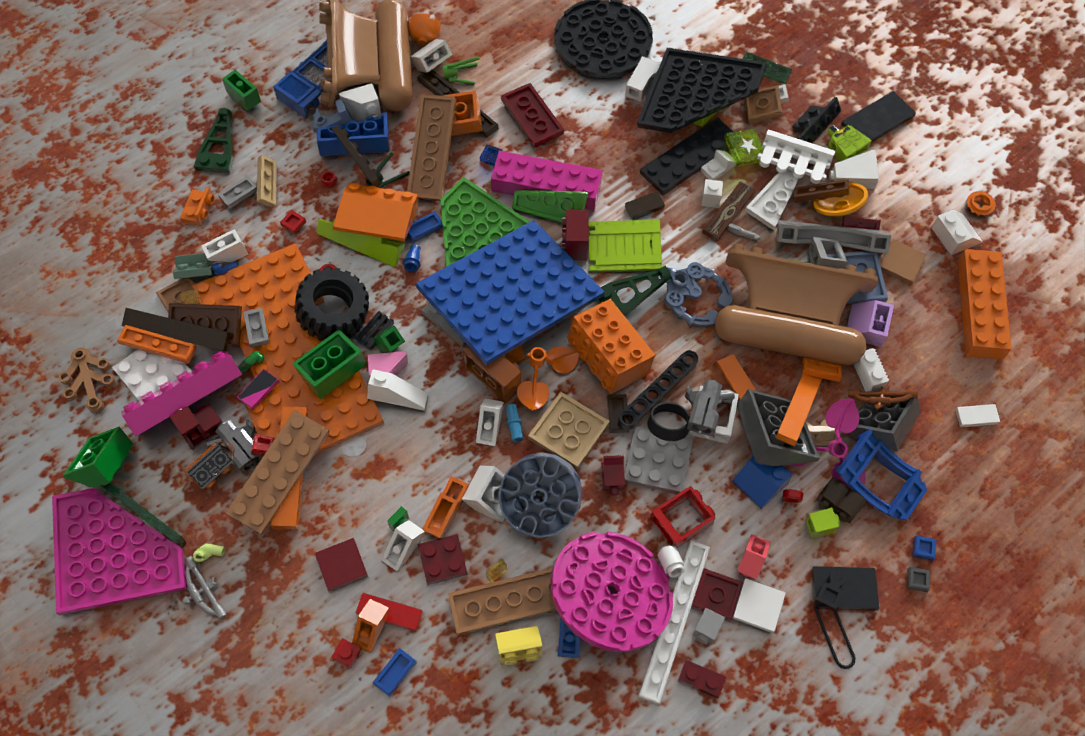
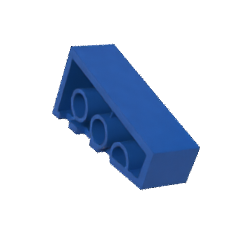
M387 112L381 113V116L375 118L372 115L366 117V120L358 122L351 120L346 125L338 124L341 130L343 128L346 129L350 135V138H348L350 142L357 144L360 149L359 154L390 152ZM337 124L317 129V145L320 156L349 154L332 130Z

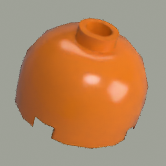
M414 14L412 19L409 18L408 20L409 36L419 45L426 46L433 40L438 39L441 32V22L436 17L435 19L430 18L429 14Z

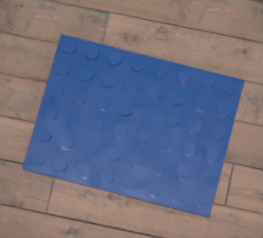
M535 220L416 283V288L485 365L490 364L603 297L605 293Z

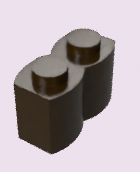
M834 477L830 479L816 499L823 509L832 508L840 521L848 523L853 521L866 503L864 497L849 489L843 482Z

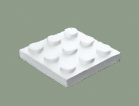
M136 350L112 367L138 401L142 400L141 396L147 392L152 391L154 393L160 390L159 386L167 381H170V383L177 380L176 376L182 372H191V369L184 362L142 350Z

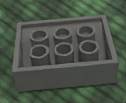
M748 389L737 404V408L755 461L769 466L818 461L820 458L806 422L795 446L776 439L791 400Z

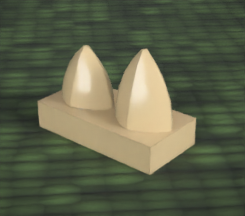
M825 419L821 422L820 426H813L806 422L815 446H828L830 441L837 440L836 428L829 427Z

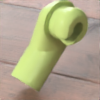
M204 544L194 552L193 559L196 562H203L212 555L223 557L225 547Z

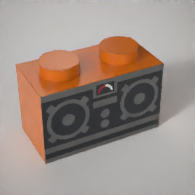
M214 443L183 471L199 488L204 489L206 487L208 489L216 482L215 478L220 473L224 475L231 469L230 464L234 461L218 444Z

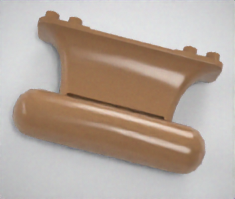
M320 0L319 11L325 12V14L320 13L319 23L326 25L327 67L323 68V78H328H321L320 89L325 91L321 92V103H327V107H333L336 97L344 89L355 85L372 84L378 85L379 99L386 109L393 112L406 109L412 102L413 90L408 12L403 3L398 0H384L376 8L375 19H370L348 11L339 0Z
M733 244V249H730L727 253L725 263L729 267L740 270L744 275L748 285L749 303L748 308L731 305L721 309L715 318V330L720 339L728 343L845 366L854 365L860 361L867 348L865 337L854 328L840 326L839 321L847 302L853 295L859 292L870 293L878 284V277L875 276L876 271L874 269H864L863 273L857 272V267L854 265H846L845 269L830 268L763 254V249L759 247H753L751 251L744 250V245Z

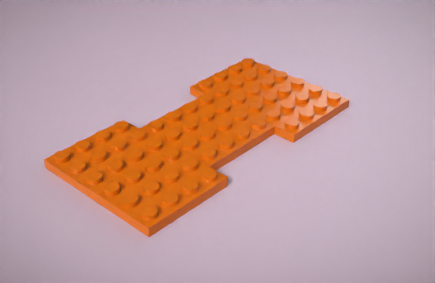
M295 243L233 268L224 275H216L192 286L200 304L242 306L240 347L244 356L247 358L255 351H259L260 354L264 355V360L261 364L255 362L250 367L255 378L265 369L279 380V383L254 410L245 405L257 434L276 438V433L280 432L281 425H278V414L282 413V406L307 407L309 412L308 418L330 431L317 450V454L384 424V420L374 400L367 399L368 388L359 371L322 399H319L294 368L293 362L322 342L318 340L317 336L312 337L308 335V330L304 331L300 327L301 323L297 322L296 292L300 282L311 273ZM320 297L314 303L318 306L325 302L323 297ZM263 308L270 344L251 348L243 312Z

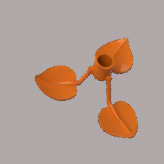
M519 346L505 354L507 360L512 364H522L529 359V364L534 368L533 382L524 381L517 388V397L526 408L532 411L538 410L545 405L549 398L547 384L537 382L538 368L542 367L546 361L559 374L572 372L576 368L580 357L574 347H553L547 354L544 349L535 347L523 358L524 352L522 347Z

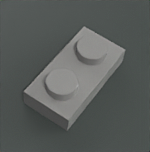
M247 175L218 193V196L227 208L231 209L256 193L257 185Z
M263 308L243 312L250 347L270 344Z

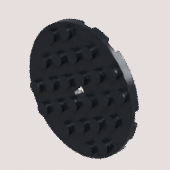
M584 0L568 8L561 19H558L555 27L554 43L560 58L575 71L591 77L613 78L634 71L642 56L648 58L653 45V30L647 17L633 5L630 7L623 4L621 0ZM600 36L607 37V40H606V39L599 38V37H600Z

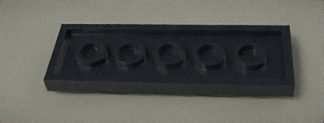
M717 117L641 168L640 174L660 194L665 195L714 159L716 150L728 152L741 142V138Z

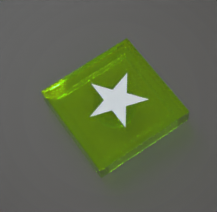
M755 129L725 134L724 138L737 166L760 162L757 157L759 153L763 154L764 148H762V143Z

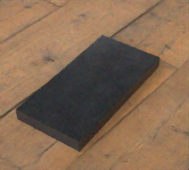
M892 91L844 119L841 125L844 128L851 125L873 142L915 117L916 112L899 95Z

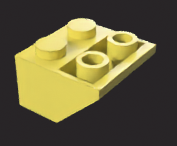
M538 626L495 633L500 664L505 663L506 666L518 663L517 661L526 659V662H532L542 656V641Z

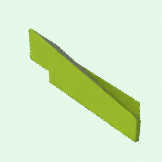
M318 219L317 234L392 267L397 265L405 243L387 240L386 238L333 230L335 219L333 222Z

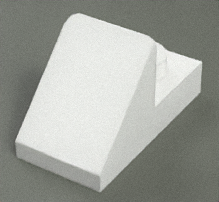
M716 150L714 159L702 166L700 172L709 180H717L738 165V162L726 151Z

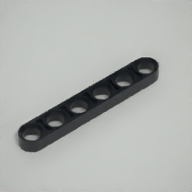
M692 350L683 352L621 412L618 418L619 426L624 430H630L638 424L654 406L695 368L699 359L696 352ZM684 357H692L694 363H687ZM679 368L682 374L675 375L672 369ZM667 380L670 386L663 387L660 381ZM655 392L658 398L650 399L647 393ZM642 404L645 407V411H637L635 405ZM629 416L633 422L626 424L623 422L622 417Z

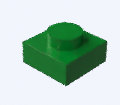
M401 506L387 520L390 529L395 531L396 527L408 521L407 510Z

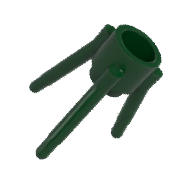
M393 152L375 169L380 176L378 180L381 185L378 188H383L385 185L410 174V171H406L382 182L384 178L379 171L393 156ZM366 177V178H365L366 183H367L369 186H373V185L371 184V182L368 180V178Z

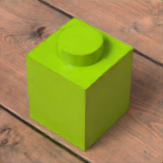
M832 508L809 513L805 519L812 539L834 534L840 525L839 517L837 514H834Z

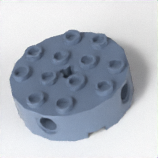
M540 452L523 457L507 470L501 481L498 499L502 514L513 528L524 534L543 538L556 535L571 524L581 508L583 490L580 477L570 463L557 455ZM539 491L541 493L544 492L545 496L543 498L542 496H537V493Z

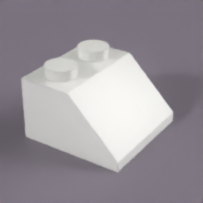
M372 84L339 93L340 99H342L356 122L366 120V117L372 115L373 118L381 116L379 100Z
M955 210L938 215L931 227L950 255L982 243V240L965 216Z
M479 466L461 500L475 511L503 522L505 517L501 512L498 495L501 481L505 474L495 466Z

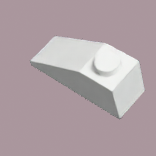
M372 370L368 383L367 399L425 410L428 393L392 373Z

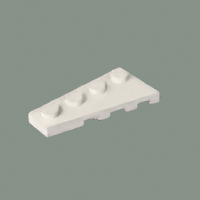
M787 169L785 173L778 172L750 202L745 212L772 230H775L778 220L799 178L793 176L794 171Z

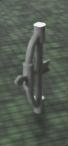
M187 557L185 559L187 564L185 579L190 596H185L182 602L188 604L193 599L196 605L206 613L217 616L219 620L224 619L227 614L210 591V589L218 585V583L214 582L215 577L205 582L197 569L198 565L193 557ZM190 571H193L202 586L201 589L197 590L195 584H192ZM203 591H205L214 607L213 610L203 602L204 600L200 595Z

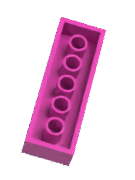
M499 151L491 176V191L514 195L516 190L588 192L585 209L595 211L602 184L603 170Z
M219 351L212 355V360L207 363L202 361L194 366L195 369L189 373L184 371L177 375V380L170 383V381H167L159 386L160 390L154 393L149 391L142 395V400L135 403L132 401L123 406L124 409L121 411L122 417L135 437L172 416L177 410L191 405L241 376L242 373L231 355L227 352Z

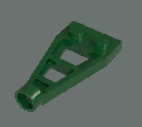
M220 108L218 110L217 118L197 152L194 164L196 171L231 172L233 163L231 110L227 108ZM217 130L226 131L225 138H216L215 134ZM213 144L224 145L223 154L209 153V150Z
M665 265L655 271L612 281L601 287L605 293L599 301L602 303L611 299L622 314L626 316L665 284L666 281L672 279L671 274ZM649 280L651 287L644 292H639L636 284ZM627 287L632 288L635 292L634 297L627 303H622L617 295L618 290Z

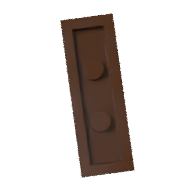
M849 179L795 187L794 201L795 203H806L812 200L844 197L849 195Z

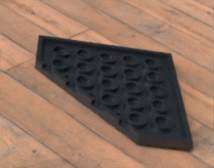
M667 47L637 121V127L673 133L758 93L767 62Z

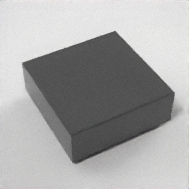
M909 567L907 569V589L922 592L930 591V570Z

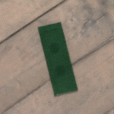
M747 51L742 58L767 62L764 77L782 84H786L793 70Z

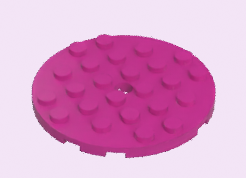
M607 531V533H586L569 542L554 563L550 585L552 598L560 617L578 637L600 649L613 652H630L649 645L666 628L673 609V593L670 592L668 584L670 580L663 567L659 566L653 558V553L645 546L625 535ZM608 586L614 587L617 594L611 595Z

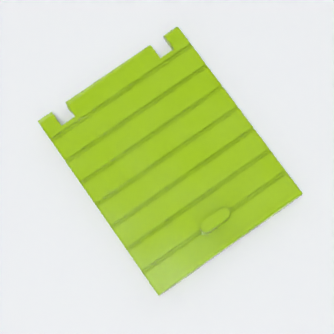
M660 219L588 222L590 229L595 228V230L589 231V263H596L595 266H589L590 273L655 271L662 267Z

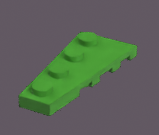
M516 190L512 209L562 223V217H566V210L585 209L588 192Z

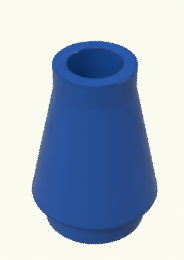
M415 244L410 246L403 260L405 270L416 272L420 268V246Z

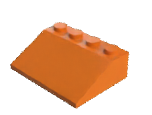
M348 183L341 197L333 230L405 241L418 213V194L408 191L402 192L393 189L377 188L375 186H364L358 183Z

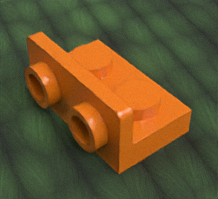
M206 187L204 192L192 189L180 216L181 222L198 226L203 225L204 220L208 218V210L214 203V195L209 187Z

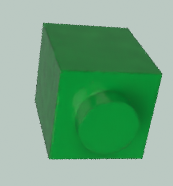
M395 326L387 328L373 338L382 353H389L405 342Z

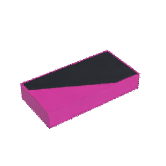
M263 369L237 398L254 410L279 383V380Z

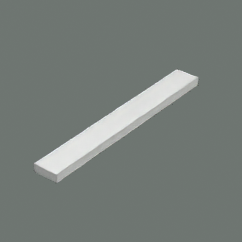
M690 541L683 562L684 572L678 577L673 592L672 614L666 628L658 637L638 698L657 705L660 704L710 550L709 546Z

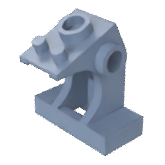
M342 99L335 101L337 111L330 117H324L320 114L319 109H316V113L313 114L314 122L312 124L314 133L317 134L318 128L335 124L346 125L349 121L354 120Z

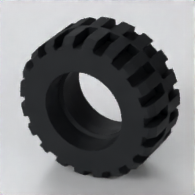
M330 267L323 268V271L318 269L313 271V275L308 274L298 286L295 300L297 322L301 323L300 327L304 331L308 330V335L312 337L317 336L318 340L324 341V339L337 330H340L346 337H353L356 332L361 330L365 323L369 308V294L365 291L364 283H359L360 279L357 276H351V272L347 270L345 272L340 271V268L330 270ZM332 295L343 299L349 306V309L341 314H328L321 311L314 302L322 296Z

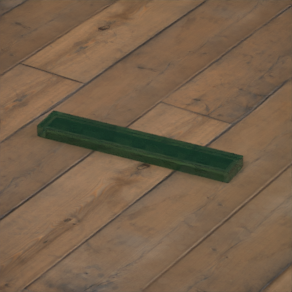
M112 483L99 486L171 542L177 544L182 549L185 547L186 541L181 535Z

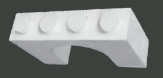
M642 56L626 85L625 96L641 102L646 91L654 81L660 63Z

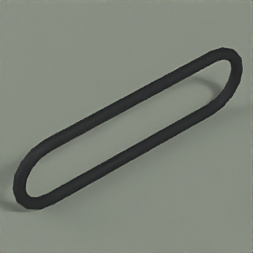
M814 605L815 613L835 662L841 668H851L855 664L856 658L837 610L833 612L852 655V662L849 665H842L838 661L818 609H815Z

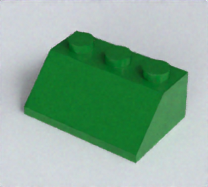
M340 330L334 332L292 363L302 379L319 399H322L367 365L362 352Z
M120 426L89 437L62 476L65 479L92 488L100 485L105 486L113 480V475L122 466L121 463L129 455L133 442Z

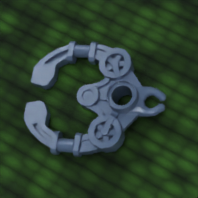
M692 262L687 268L676 271L667 267L672 279L666 281L667 294L664 299L665 306L671 309L678 319L682 318L686 321L688 326H714L715 318L718 314L716 310L708 311L705 317H698L695 314L692 317L685 312L687 308H683L682 303L684 297L697 300L701 296L702 290L696 282L705 278L707 281L711 279L717 283L716 287L721 292L717 305L720 308L730 306L732 303V292L725 280L726 278L720 277L715 273V270L704 267L697 262Z

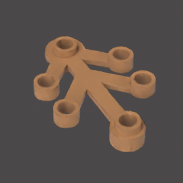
M77 348L71 354V365L67 371L60 373L58 378L62 384L68 385L72 382V376L78 368H80L81 372L72 386L63 391V396L68 401L76 399L77 392L84 383L88 395L86 407L91 413L98 414L103 411L104 402L97 397L92 379L103 383L106 387L113 386L115 379L111 374L103 375L90 370L87 364L97 366L101 371H107L110 368V363L106 358L97 359L92 357L86 348Z

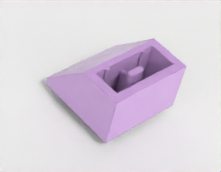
M877 300L852 304L847 327L860 331L865 337L867 344L882 347L888 336L894 305Z

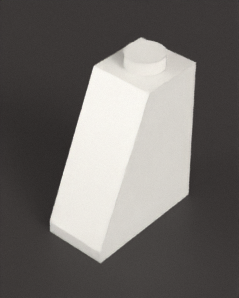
M871 150L835 163L833 170L829 172V181L849 179L850 183L861 184L866 189H875L879 180L876 150Z

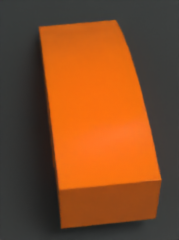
M450 476L422 530L441 539L463 503L461 499L469 484Z

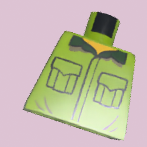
M833 125L827 131L831 136L828 148L835 151L834 156L838 162L867 152L871 143L868 137L851 125L841 130L836 125Z

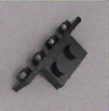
M834 97L826 107L810 106L792 126L794 132L801 133L797 139L813 143L841 112L837 97Z

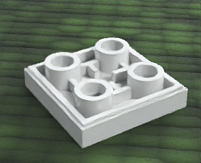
M745 578L733 619L774 633L786 593Z

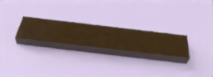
M433 70L422 72L417 76V80L436 96L460 93ZM480 110L482 131L479 132L487 138L499 129V125Z
M125 308L121 325L132 326L220 351L227 350L230 337L229 332L131 308Z

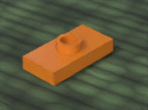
M804 357L802 361V374L840 382L842 378V365Z

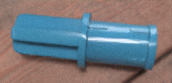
M508 404L505 409L511 440L514 443L524 440L521 429L522 420L519 419L517 405Z

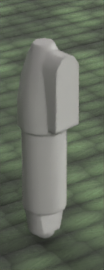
M729 224L727 228L734 235L756 241L760 240L759 235L744 230L740 226Z

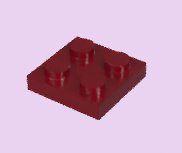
M458 534L418 544L427 585L468 575Z

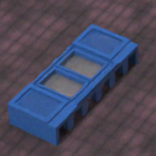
M327 39L308 58L273 86L276 98L304 118H308L306 108L310 104L317 108L319 106L318 97L321 95V92H325L323 89H320L321 78L328 79L323 78V68L327 67Z

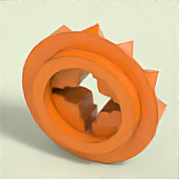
M983 191L971 193L966 200L967 208L971 209V213H977V216L983 215L985 217L988 214H992L996 207L994 198ZM980 200H982V201H981L982 207H979V204H978V203L980 202Z

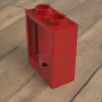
M689 486L654 509L650 516V519L668 543L676 548H679L713 525L716 518L714 510L703 502L700 492L694 490L692 486ZM688 499L704 521L683 536H680L665 514Z

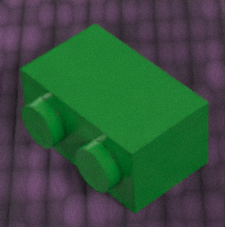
M233 70L222 78L226 92L247 111L261 102L257 88L237 70Z

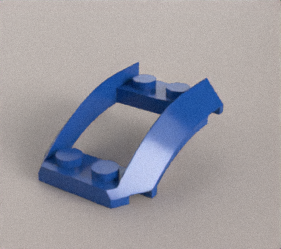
M868 429L856 437L857 443L841 465L835 466L836 471L855 492L864 497L866 502L889 517L908 520L927 491L925 482H922L920 477L922 472L920 469H915L900 459L881 440L878 441L874 437L871 429ZM873 457L891 472L906 481L890 505L878 498L858 480Z

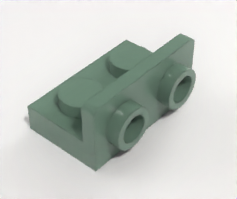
M205 253L179 255L174 258L176 268L173 271L174 279L212 275L213 273L212 265L214 261H209Z

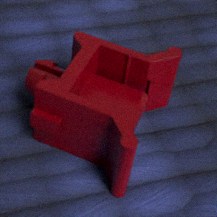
M624 455L603 456V463H601L603 490H609L610 495H619V490L623 489L625 485Z

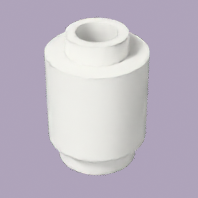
M670 545L662 547L658 553V558L665 573L671 578L680 576L684 572V563L677 548Z

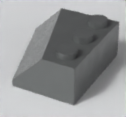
M889 390L888 392H900V391ZM911 398L903 402L882 405L878 410L874 407L875 404L865 402V405L858 410L859 424L857 428L847 434L858 441L856 437L871 429L873 431L872 434L878 441L881 440L890 450L898 451L921 413L919 399Z

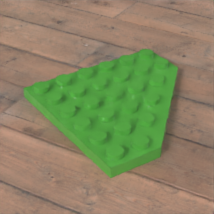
M463 177L440 199L446 267L528 224L530 221Z

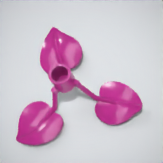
M846 398L834 403L828 409L825 417L826 424L831 428H836L837 440L830 441L827 447H816V450L826 451L832 456L839 457L840 462L833 466L832 476L843 482L848 488H851L840 477L835 466L841 465L848 451L847 445L842 442L839 430L843 433H850L859 424V413L855 400L853 398ZM806 463L789 464V465H792V466H802V465H805ZM865 470L858 478L863 485H865Z

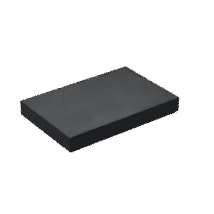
M812 567L815 609H828L816 603L815 600L824 581L829 583L828 578L833 570L836 572L834 575L836 581H841L843 576L847 577L844 585L839 588L844 592L836 609L879 610L875 568Z

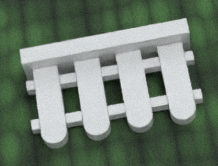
M768 130L762 148H764L763 154L759 153L757 159L760 160L759 164L762 167H769L771 163L777 165L776 170L780 173H785L789 169L794 171L793 176L800 179L805 174L811 176L810 181L813 184H819L821 180L825 181L826 175L823 173L825 168L829 169L835 151ZM775 152L781 154L780 159L773 158ZM791 158L798 159L796 165L790 163ZM808 163L815 165L813 170L807 169Z

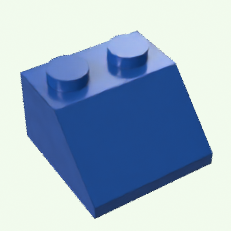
M753 456L732 482L762 509L789 483L792 474L783 465L769 466L757 463Z

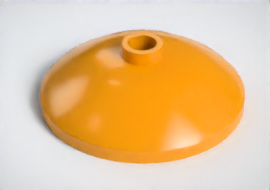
M849 182V195L827 198L825 200H813V205L817 212L825 216H846L863 207L868 200V191L861 184Z

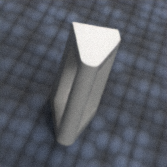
M812 238L807 251L812 264L836 269L844 268L848 265L838 240ZM834 249L838 258L827 257L825 251Z

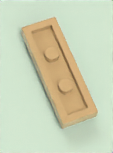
M261 155L258 157L257 202L273 208L276 205L277 161Z

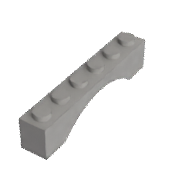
M778 220L776 233L778 242L793 244L811 243L812 238L817 237L838 240L840 245L844 247L881 253L889 252L891 234L888 231Z

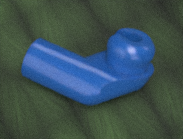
M236 261L223 266L219 262L212 265L213 273L217 276L224 275L229 270L238 267Z

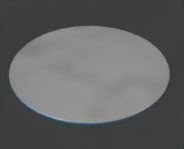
M360 434L341 443L342 452L350 457L359 456L366 448V440Z

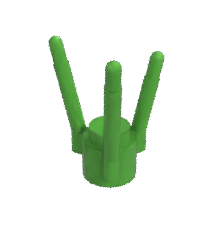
M480 57L443 65L444 78L449 79V82L474 85V81L458 79L455 76H458V69L477 66V62H471L479 60Z

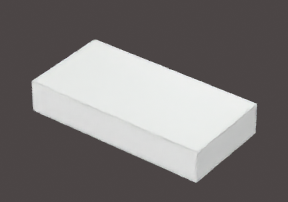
M995 404L957 407L955 410L960 427L997 425L1000 423Z

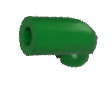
M259 351L251 353L238 366L242 374L246 373L255 362L261 364L264 360V355L260 354Z

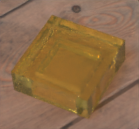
M500 559L486 570V576L490 582H493L507 571L506 562Z

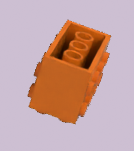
M611 299L573 317L567 336L568 342L571 346L575 347L580 358L585 360L590 371L598 377L602 387L607 389L610 394L647 376L655 354Z

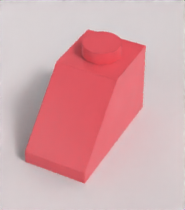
M751 534L737 571L747 578L757 579L767 557L771 542Z

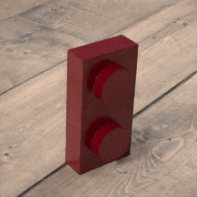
M843 216L842 227L879 230L881 220L877 218Z
M685 660L678 682L718 699L726 676Z

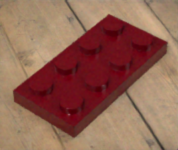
M531 83L501 95V101L534 148L564 134V128Z

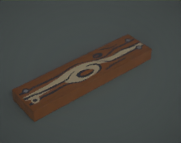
M740 181L703 228L702 233L718 241L729 224L733 222L753 196L755 189Z

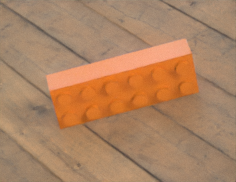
M964 249L958 259L965 357L1004 360L1012 348L1002 252Z

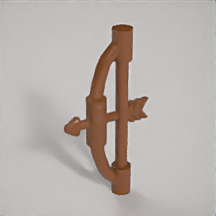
M882 386L879 391L848 390V397H854L861 402L875 404L874 407L877 410L882 405H890L891 403L918 398L919 394L918 390L888 392L890 387L883 388ZM862 396H880V397H870V398H867V397H862Z

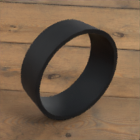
M672 402L659 403L653 407L647 421L649 431L661 440L678 441L685 438L690 431L687 429L690 415L679 404ZM659 412H672L680 415L687 423L681 428L669 429L659 425L653 415Z

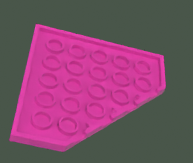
M94 488L52 496L56 614L64 615L187 590L184 552L180 546L168 540L165 536L146 525L143 521Z

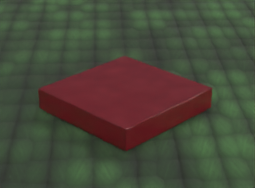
M354 538L315 553L328 592L368 577Z
M704 568L691 608L700 612H704L705 608H708L725 617L724 620L731 623L744 582Z

